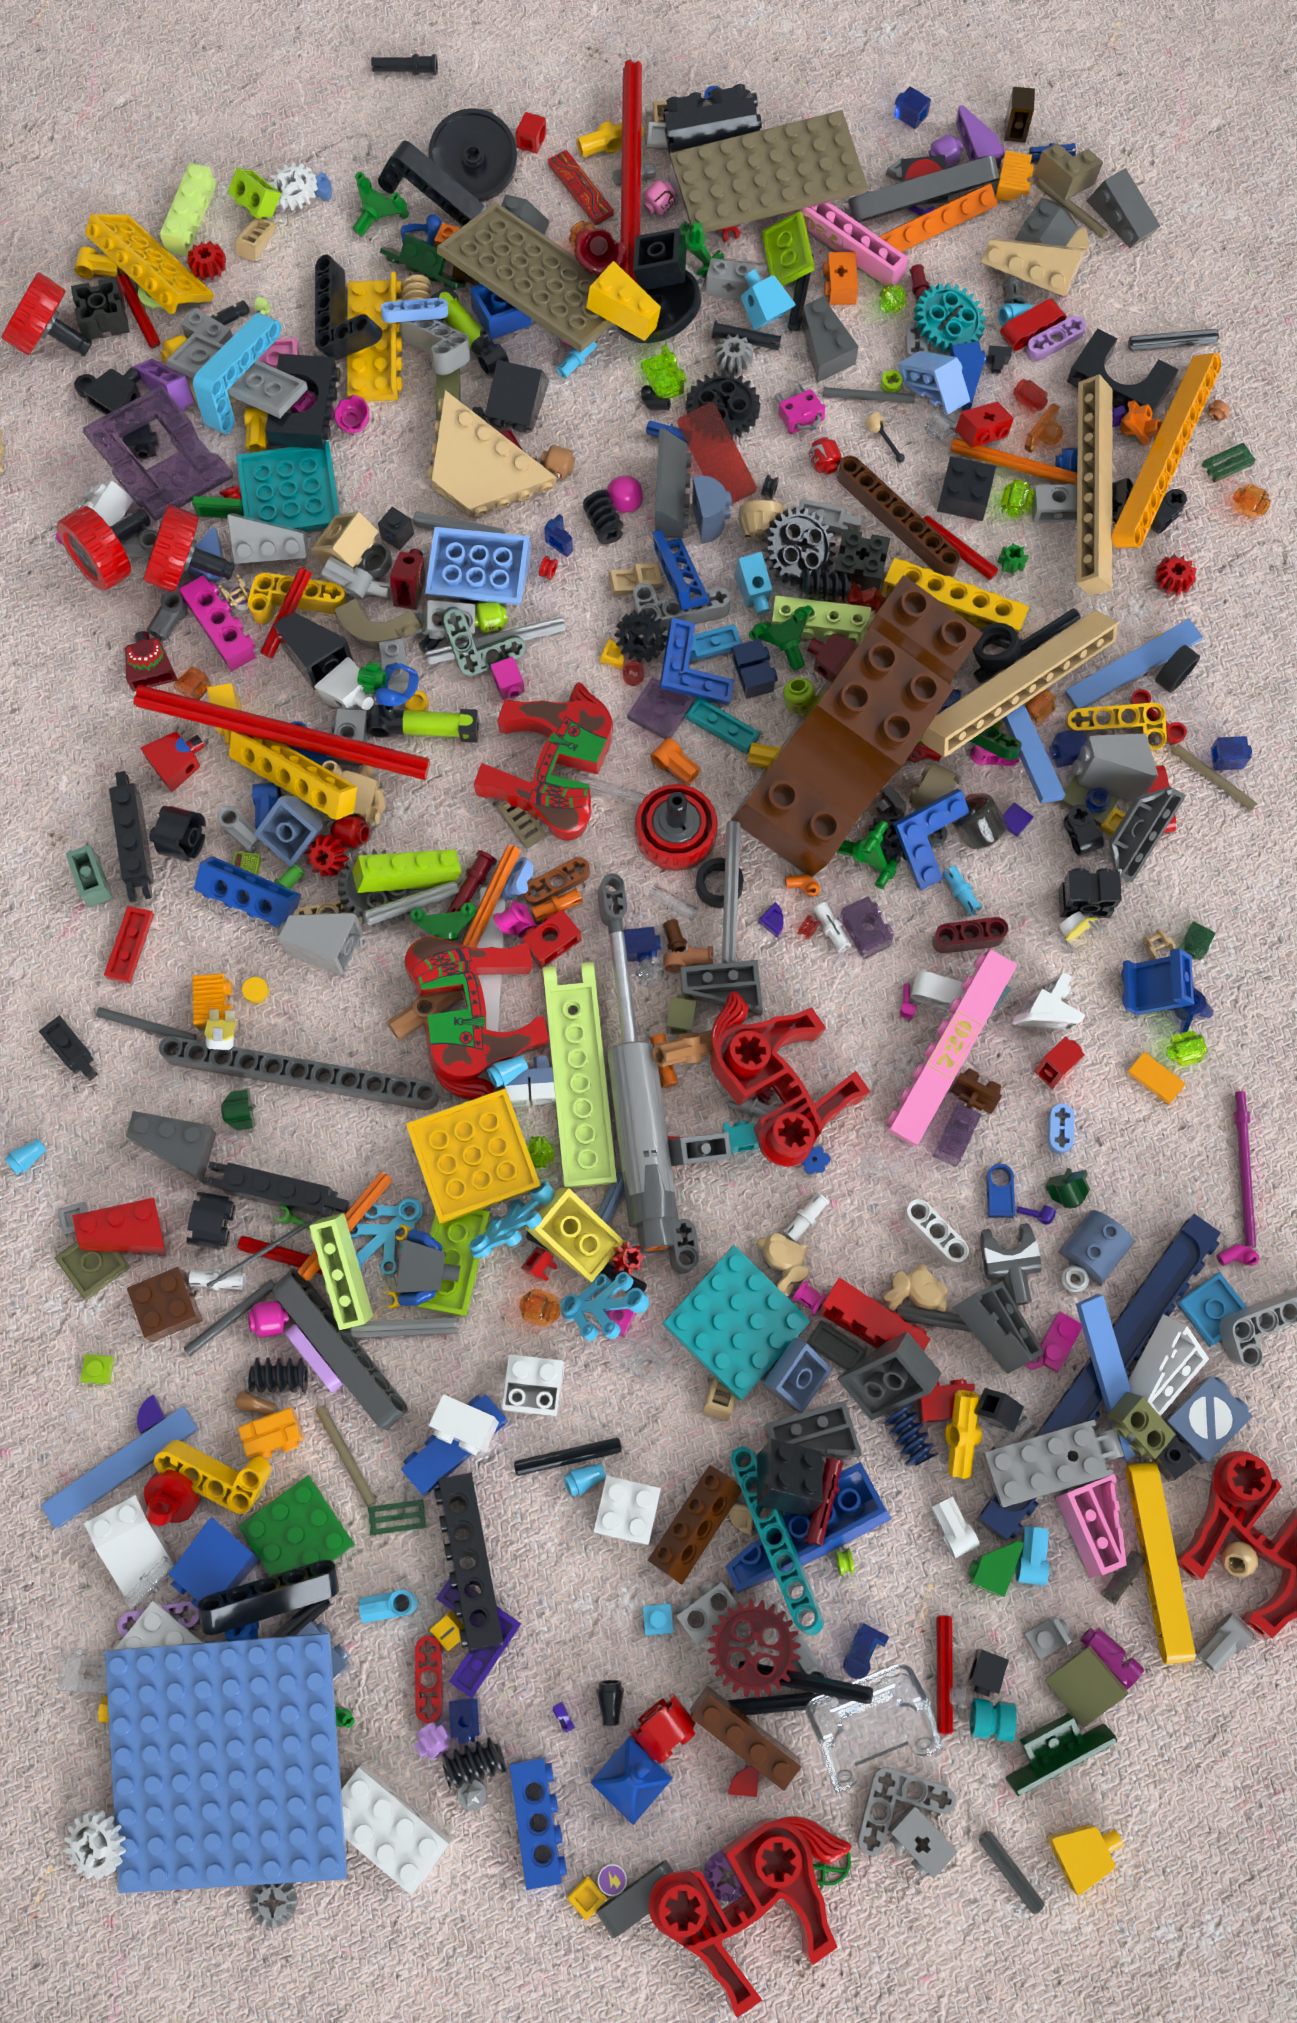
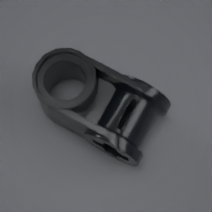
M1124 478L1112 483V517L1116 524L1133 489L1130 478Z
M1172 489L1164 495L1150 526L1157 534H1161L1181 515L1182 508L1187 502V495L1184 491Z
M1075 805L1072 807L1069 814L1064 818L1063 824L1075 853L1081 856L1103 848L1104 839L1102 833L1097 828L1089 808L1085 805Z

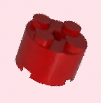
M674 1693L669 1694L670 1701L666 1702L662 1698L638 1718L641 1724L637 1729L633 1725L629 1729V1733L653 1761L656 1760L659 1764L665 1762L673 1754L671 1749L679 1742L684 1745L696 1734L693 1730L696 1722L691 1718V1715Z

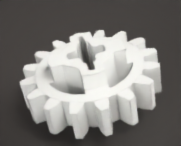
M292 163L289 168L285 164L284 170L276 169L277 176L271 175L272 182L269 184L278 191L282 189L277 206L281 204L283 209L290 206L291 210H294L297 205L302 209V203L310 204L309 198L316 197L314 191L318 190L315 175L309 167L305 169L302 163L299 167Z
M91 1810L74 1819L75 1823L68 1827L71 1834L64 1839V1841L70 1844L65 1853L71 1854L73 1857L70 1859L69 1864L76 1863L78 1865L76 1873L79 1874L85 1871L86 1879L94 1876L96 1880H99L114 1872L116 1866L123 1862L120 1855L126 1852V1849L120 1846V1843L125 1840V1836H119L118 1834L121 1825L114 1826L112 1824L114 1821L113 1816L105 1819V1811L103 1810L97 1814L95 1810Z

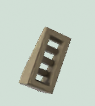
M505 800L497 806L498 813L526 849L547 836L539 822L527 811L519 807L515 808V806H511ZM521 813L524 814L522 817H520V818L517 819L516 821L513 820L515 817H517V816L520 815ZM530 821L529 825L521 830L519 829L520 826ZM533 829L537 830V832H535L528 838H525L524 835H526Z

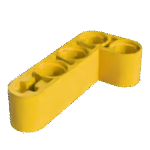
M260 573L255 576L247 605L256 623L267 624L272 620L276 605H282L294 577L272 573ZM310 579L297 608L336 614L335 608L347 603L348 600L345 590L339 585Z
M1159 703L1078 708L1069 712L1065 717L1066 727L1073 732L1140 727V734L1146 733L1147 738L1151 732L1156 733L1159 736V743L1156 746L1150 745L1151 751L1162 748L1167 739L1166 713L1163 706ZM1149 708L1157 710L1158 718L1156 721L1148 720L1146 713ZM1124 710L1132 712V722H1123L1121 714ZM1088 712H1091L1090 721L1080 723L1079 727L1076 726V723H1072L1071 719L1076 714H1078L1079 718L1089 717ZM1099 712H1105L1108 715L1107 724H1098L1096 715Z
M179 1440L170 1441L154 1458V1465L157 1471L165 1473L166 1470H174L182 1473L192 1481L193 1485L191 1488L193 1491L237 1514H244L249 1511L261 1496L271 1474V1465L263 1457L252 1458L238 1472Z

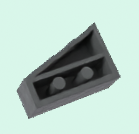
M823 296L804 305L801 325L818 383L855 365L859 346Z
M133 1111L126 1137L137 1146L203 1183L216 1132L211 1126Z
M1003 1281L973 1294L952 1307L1007 1374L1045 1354Z

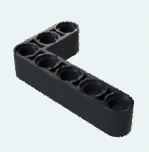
M406 140L402 141L390 156L378 178L379 186L390 194H393L404 178H406L461 226L467 224L487 208L417 147Z
M325 254L315 264V346L327 357H334L335 361L376 344L381 339L383 332L366 314H360L345 321V270L330 255Z

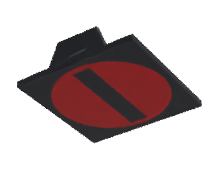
M945 155L901 159L902 182L946 169ZM948 196L920 205L948 202Z

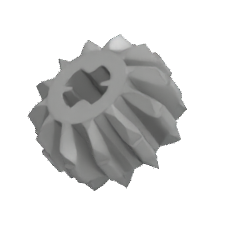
M729 334L726 339L720 338L719 344L715 348L716 365H720L721 372L728 370L730 375L733 371L740 374L741 369L747 370L749 364L753 361L752 344L748 343L746 337L739 339L738 334L733 338Z

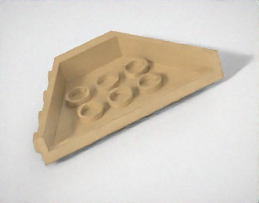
M445 390L444 398L439 399L438 412L442 413L441 421L436 420L435 435H438V441L432 445L431 457L435 458L434 466L430 465L428 471V480H432L433 490L468 517L474 515L475 517H480L487 514L488 510L496 507L497 509L505 508L510 502L518 499L519 501L527 500L534 493H546L556 486L557 477Z

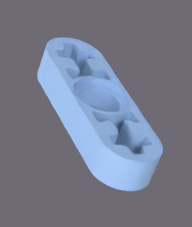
M443 298L390 301L380 306L382 320L389 323L442 319L448 315L447 301Z

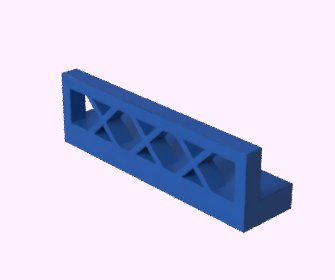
M662 530L653 531L654 551L681 610L708 604L709 597L682 539L677 538L666 541ZM677 547L679 548L676 554L672 553L670 550ZM677 562H680V563H683V564H686V565L684 566L683 569H681V568L678 567ZM684 577L693 580L690 584H687L684 580ZM693 592L701 596L690 599L689 594Z

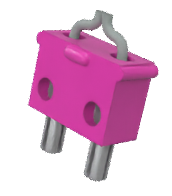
M801 384L795 385L794 389L798 395L786 400L780 392L776 393L774 398L779 404L778 415L788 428L789 434L804 429L813 431L816 429V424L824 420L825 404L819 401L812 389L805 391Z

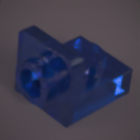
M558 514L545 525V542L568 557L573 552V538L566 530H563V516Z

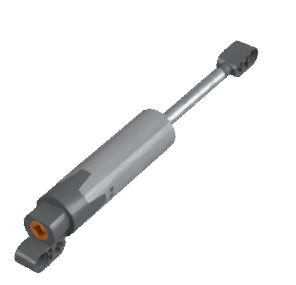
M610 873L602 879L597 894L600 918L608 926L623 1040V1044L613 1046L607 1054L629 1227L637 1228L640 1253H656L669 1250L672 1269L679 1274H686L699 1262L696 1229L690 1220L678 1219L659 1068L655 1060L652 1059V1049H654L655 1045L645 1041H638L622 921L627 912L625 886L623 879L619 875ZM606 886H612L616 891H609ZM680 1229L681 1233H686L684 1238H682L681 1234H677L676 1231ZM679 1255H687L690 1259V1265L682 1264Z

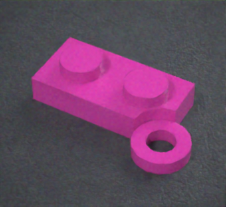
M1059 1311L1040 1344L1045 1354L1038 1357L1037 1363L1029 1362L1025 1366L1033 1370L1044 1365L1056 1373L1059 1372L1082 1329L1081 1323Z

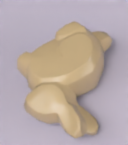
M773 1232L768 1238H760L756 1245L759 1249H762L763 1258L769 1267L782 1271L783 1276L776 1287L788 1297L793 1290L794 1284L801 1283L809 1275V1269L803 1266L805 1254L809 1247L806 1244L800 1245L786 1239L781 1234Z
M921 1263L907 1275L903 1271H897L892 1279V1290L884 1296L883 1300L891 1311L896 1310L905 1297H909L918 1308L930 1310L937 1308L939 1311L944 1312L948 1306L945 1298L949 1290L941 1281H937L927 1270V1266L924 1263Z

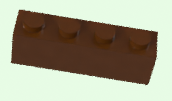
M708 1685L691 1706L690 1713L694 1721L783 1791L786 1790L802 1768L798 1756Z

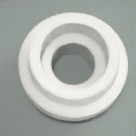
M1070 1266L1062 1273L1061 1282L1067 1291L1079 1293L1088 1286L1089 1277L1083 1268ZM1072 1275L1079 1279L1078 1284H1073L1070 1281Z

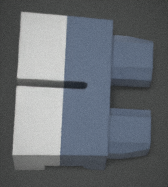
M546 1055L533 1057L534 1069L523 1071L505 1086L512 1107L531 1106L529 1082H531L533 1106L556 1104L553 1071Z

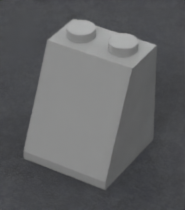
M1146 733L1089 736L1073 763V773L1077 775L1079 785L1131 802L1136 797L1147 794L1158 776Z
M353 913L289 915L286 923L283 922L278 930V939L287 955L339 976H343L363 935L359 920Z

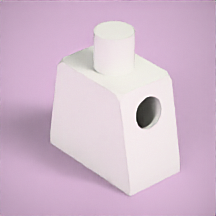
M349 657L345 658L314 686L322 701L336 709L358 710L361 707L363 710H369L374 703L372 698L374 694L363 692L364 687L358 685L359 668Z

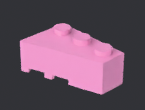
M1115 1474L1055 1497L1089 1578L1102 1576L1127 1565L1123 1532L1119 1526L1118 1510L1120 1508L1119 1501H1116Z

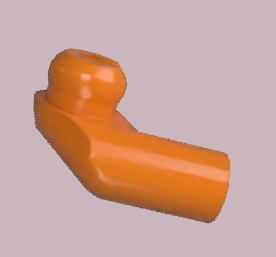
M808 874L785 876L786 888L799 887L810 897L817 896L820 892V885Z

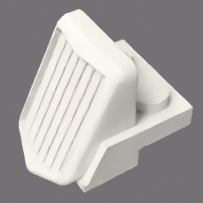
M1062 972L1049 980L1044 989L1027 998L1022 1010L1015 1016L1013 1024L1024 1027L1071 1029L1082 1022L1085 1017L1083 1013L1060 1001V999L1064 1000L1071 989V986L1068 984L1072 977Z

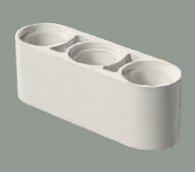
M919 971L916 973L910 998L916 1002L948 1011L955 997L960 998L964 990L961 989L963 982L934 973Z
M916 1199L910 1202L904 1211V1220L907 1225L946 1265L951 1267L960 1265L969 1253L966 1242L926 1201ZM911 1209H920L924 1217L922 1219H915L911 1214ZM936 1227L940 1229L942 1238L936 1239L932 1237L929 1231L930 1228ZM949 1247L958 1248L961 1252V1257L957 1259L951 1257L948 1251Z

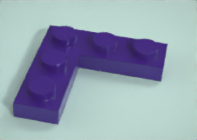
M449 1578L436 1599L455 1612L454 1601L459 1600L457 1589H451ZM467 1586L464 1590L465 1594L470 1598H476L480 1595L470 1586ZM498 1606L497 1611L503 1637V1647L473 1654L467 1653L449 1680L452 1685L470 1698L475 1696L522 1624ZM475 1613L470 1617V1623L475 1627H481L486 1623V1618L480 1613Z

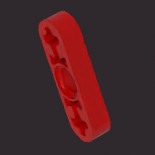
M434 1636L422 1637L415 1646V1709L418 1719L423 1723L437 1721L443 1712L442 1645ZM429 1640L432 1646H436V1652L431 1653V1662L437 1660V1667L429 1665L421 1668L420 1662H427V1655L421 1652V1647L426 1646V1641ZM427 1670L433 1671L437 1676V1682L432 1688H426L421 1683V1676ZM437 1690V1697L431 1696V1704L437 1707V1712L432 1713L431 1718H427V1713L421 1710L422 1707L427 1705V1696L421 1698V1691L431 1693Z

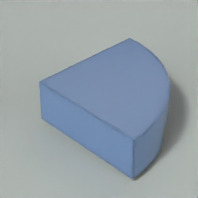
M320 172L316 177L318 190L314 191L316 196L329 202L332 196V187L328 177L323 172Z

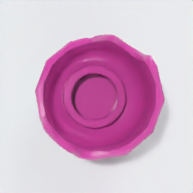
M352 395L345 400L341 399L334 411L335 422L340 430L347 433L355 434L361 432L370 420L367 403L363 398Z
M630 475L618 476L608 484L607 491L613 501L612 505L616 507V511L627 513L633 512L640 507L643 501V492L637 479Z

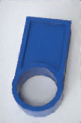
M995 1164L986 1174L988 1218H1013L1015 1216L1014 1173L1006 1164ZM995 1169L1004 1170L1009 1176V1183L1005 1186H997L991 1180V1172Z

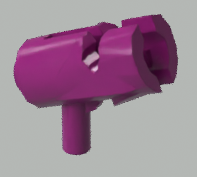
M1090 1627L1081 1637L1080 1641L1083 1643L1081 1649L1083 1650L1090 1645L1126 1690L1143 1674L1144 1667L1131 1657L1127 1661L1122 1662L1125 1658V1650L1100 1627L1095 1630Z

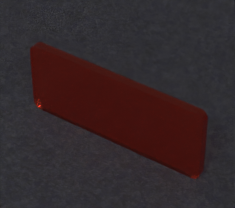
M710 402L678 418V426L703 476H709L718 480L725 488V491H730L732 504L756 492L757 486L715 403Z

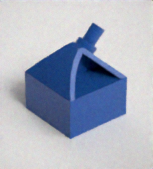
M629 1735L591 1779L590 1783L634 1825L673 1779V1776L656 1760L653 1761L635 1739Z

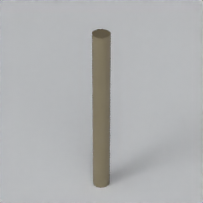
M1042 179L1038 181L1037 186L1060 205L1067 208L1070 213L1101 238L1107 235L1108 230L1070 199L1063 200Z
M1178 744L1172 752L1250 811L1256 807L1257 802Z
M320 1406L315 1412L366 1506L373 1505L377 1501L326 1406Z

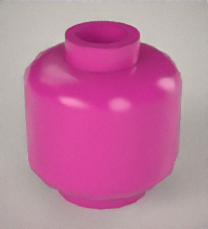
M275 1300L254 1304L252 1311L248 1312L250 1332H255L258 1338L282 1334L284 1325L289 1324L288 1312L285 1308H281L280 1303Z

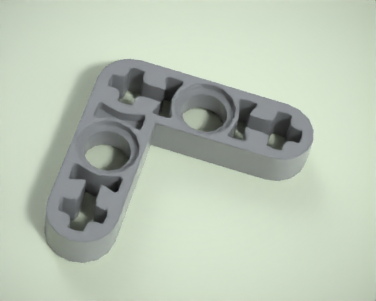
M890 1767L878 1768L872 1777L858 1832L857 1842L859 1848L869 1856H875L882 1852L896 1799L937 1813L946 1814L955 1807L956 1797L954 1792L945 1785ZM886 1772L890 1773L889 1778L894 1781L892 1786L887 1785L885 1795H891L890 1801L874 1796L875 1790L881 1793L882 1784L878 1779L879 1776L884 1777ZM912 1781H917L922 1788L921 1795L916 1799L909 1798L906 1793V1787ZM927 1786H932L930 1792L936 1795H941L942 1791H946L945 1796L949 1798V1803H943L942 1808L938 1807L939 1802L928 1798V1804L923 1803L928 1795ZM876 1802H882L887 1809L885 1817L880 1820L874 1819L870 1813L871 1806ZM868 1820L875 1825H883L882 1831L876 1828L875 1838L879 1843L878 1845H873L871 1849H867V1844L863 1841L864 1836L869 1837L872 1831L871 1826H866Z

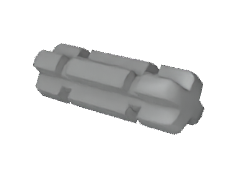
M646 164L643 168L641 165V180H644V177L649 179L656 176L654 164ZM621 169L614 170L612 174L614 184H621Z

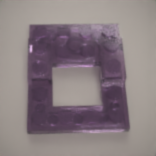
M163 386L148 392L83 427L84 435L110 465L115 478L141 509L145 508L155 522L163 518L167 505L180 508L193 501V496H201L233 478L232 470L218 454L212 453L198 438L191 420ZM157 419L170 434L171 442L179 452L146 470L120 438Z

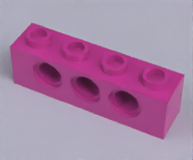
M202 575L179 588L186 605L231 672L256 658L253 648L256 647L249 634L244 636L242 633L244 628L237 616L232 618L230 615L232 610L225 599L220 600L218 597L220 592L213 581L209 583L206 577ZM235 638V640L227 642L228 640Z

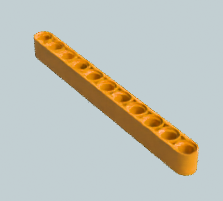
M1219 353L1200 354L1192 357L1113 530L1112 542L1115 548H1137L1142 546L1221 370V357Z

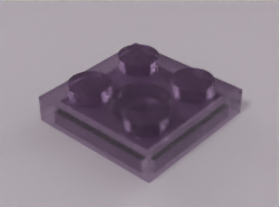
M652 677L627 714V719L663 739L672 738L686 717L687 712L694 704V699L685 694L659 688L660 681Z

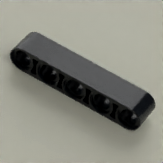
M330 1560L318 1561L202 1598L197 1604L202 1632L206 1635H216L334 1597L339 1592L335 1563Z

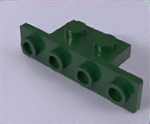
M411 234L405 235L401 252L390 247L380 249V253L386 255V260L397 264L401 262L405 264L407 270L416 273L420 271L431 281L444 282V287L450 285L456 291L457 288H465L466 282L451 278V275L443 272L446 259L437 254V246Z
M1067 1713L1020 1739L1030 1764L1006 1776V1781L1017 1796L1031 1792L1038 1785L1049 1779L1056 1778L1060 1773L1073 1766L1080 1765L1084 1760L1098 1752L1107 1750L1111 1745L1117 1743L1118 1740L1106 1724H1101L1081 1735L1074 1717Z

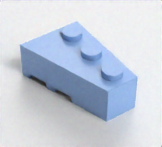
M918 351L898 363L904 385L920 396L927 395L930 397V403L933 405L938 403L942 405L945 413L950 414L970 402L962 375V365L957 357Z

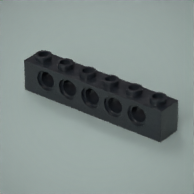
M472 1472L439 1479V1488H435L434 1493L436 1504L442 1505L444 1513L443 1516H439L441 1532H447L449 1543L444 1544L446 1560H452L454 1569L453 1572H449L451 1589H457L459 1600L454 1601L457 1619L462 1618L464 1629L459 1630L462 1648L467 1647L468 1653L473 1654L503 1647V1637ZM454 1501H460L465 1505V1509L460 1513H455L451 1511L449 1506ZM458 1529L468 1530L470 1537L465 1541L456 1539L454 1534ZM463 1557H472L475 1560V1566L471 1569L462 1568L459 1562ZM469 1585H477L481 1593L476 1598H470L465 1594V1588ZM475 1613H480L486 1618V1623L481 1627H475L470 1623V1617Z

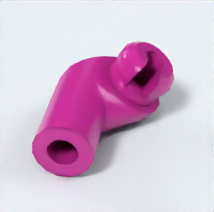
M1235 1244L1216 1255L1218 1262L1222 1266L1234 1260L1245 1265L1254 1266L1260 1260L1258 1253L1254 1249L1241 1244Z

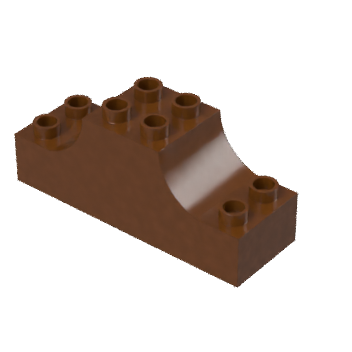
M903 575L879 604L735 812L731 821L740 822L742 829L800 871L813 877L829 864L869 804L890 778L903 766L953 691L954 687L950 684L983 633Z

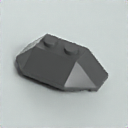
M1041 198L1020 228L1015 240L1067 246L1078 227L1067 208L1049 199Z
M1167 787L1135 798L1109 840L1115 871H1120L1121 878L1130 882L1134 881L1187 795L1172 787Z

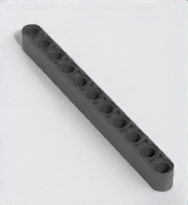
M168 1036L159 1044L160 1054L169 1064L174 1066L422 1110L433 1109L439 1101L435 1086L431 1082L237 1047H232L229 1050L208 1049L206 1042L175 1036ZM179 1047L177 1053L168 1055L171 1048ZM204 1051L200 1059L193 1060L196 1052ZM222 1056H229V1059L226 1063L218 1064V1061ZM254 1060L251 1068H243L246 1061ZM272 1065H280L278 1071H276L275 1073H268V1070ZM305 1069L301 1077H293L296 1070ZM322 1074H330V1078L327 1081H318ZM355 1078L356 1081L352 1086H344L346 1079ZM372 1083H381V1087L378 1090H369ZM404 1086L407 1088L403 1095H394V1091L398 1087ZM424 1091L432 1092V1096L428 1100L419 1099L420 1094Z

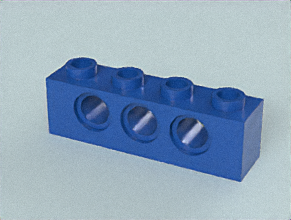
M213 856L200 862L194 890L202 893L204 897L217 899L224 902L227 907L238 908L247 912V915L250 917L261 918L277 928L283 922L286 923L289 915H293L295 910L298 909L301 897L300 893Z
M545 1757L512 1762L509 1766L526 1890L562 1884V1875H567L565 1856H559L558 1844L563 1843L561 1826L560 1824L555 1825L553 1813L558 1812L556 1793H550L549 1782L554 1781L552 1763H546ZM532 1782L540 1784L543 1790L542 1796L538 1799L530 1798L527 1794L528 1784ZM540 1813L545 1816L547 1826L544 1829L537 1830L533 1828L531 1817L534 1814ZM539 1845L548 1846L551 1850V1858L547 1861H540L535 1855L536 1847Z

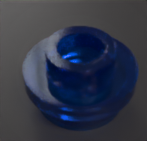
M1102 788L1090 790L1085 797L1086 806L1089 810L1097 813L1105 811L1111 801L1108 792ZM1093 799H1099L1101 804L1095 803Z

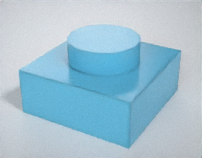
M671 1604L643 1606L645 1636L673 1633Z

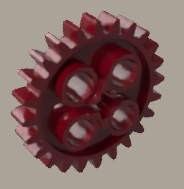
M749 1599L748 1608H744L739 1601L738 1611L736 1612L727 1607L729 1617L718 1616L723 1623L721 1627L712 1625V1628L717 1632V1636L708 1637V1640L715 1643V1647L708 1649L707 1652L716 1654V1658L709 1663L710 1665H719L720 1667L716 1671L715 1676L723 1674L726 1676L723 1681L724 1686L733 1682L734 1693L740 1687H743L744 1697H748L751 1689L754 1690L756 1698L760 1697L761 1689H764L768 1696H770L771 1686L773 1685L777 1689L782 1690L780 1680L791 1681L787 1671H797L796 1667L791 1664L792 1660L801 1659L799 1655L793 1653L794 1649L801 1647L800 1643L793 1642L792 1640L799 1635L798 1631H789L794 1622L789 1620L784 1623L782 1620L785 1617V1611L780 1612L778 1615L774 1614L776 1605L772 1604L767 1610L765 1609L764 1600H761L759 1606L755 1607L753 1600ZM741 1622L748 1623L751 1628L750 1635L745 1639L738 1638L735 1633L736 1626ZM774 1628L778 1631L779 1640L776 1644L768 1645L764 1642L763 1635L767 1629ZM754 1640H758L760 1647L778 1650L780 1654L779 1656L756 1652L755 1657H752L748 1649L732 1647L729 1645V1642L737 1641L752 1645ZM735 1652H742L745 1656V1664L739 1669L733 1668L730 1664V1657ZM763 1658H770L774 1663V1669L768 1675H763L758 1670V1663Z

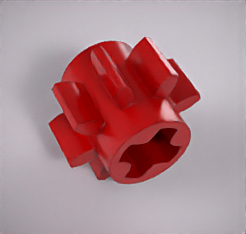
M630 1241L623 1242L622 1248L619 1246L613 1247L616 1254L609 1261L614 1262L616 1266L615 1272H620L624 1269V1272L632 1275V1269H642L640 1263L641 1260L645 1259V1256H641L639 1252L640 1245L631 1247Z

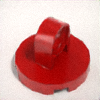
M166 1470L165 1473H155L144 1487L143 1496L148 1506L145 1513L147 1521L156 1526H163L168 1522L181 1523L188 1520L199 1506L200 1498L199 1494L195 1495L191 1488L193 1485L192 1481L182 1473L174 1470Z

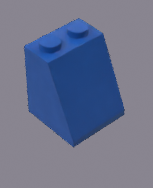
M211 1517L168 1575L174 1579L171 1585L179 1593L184 1595L187 1591L195 1598L191 1603L197 1608V1604L202 1598L238 1587L258 1564L260 1559Z

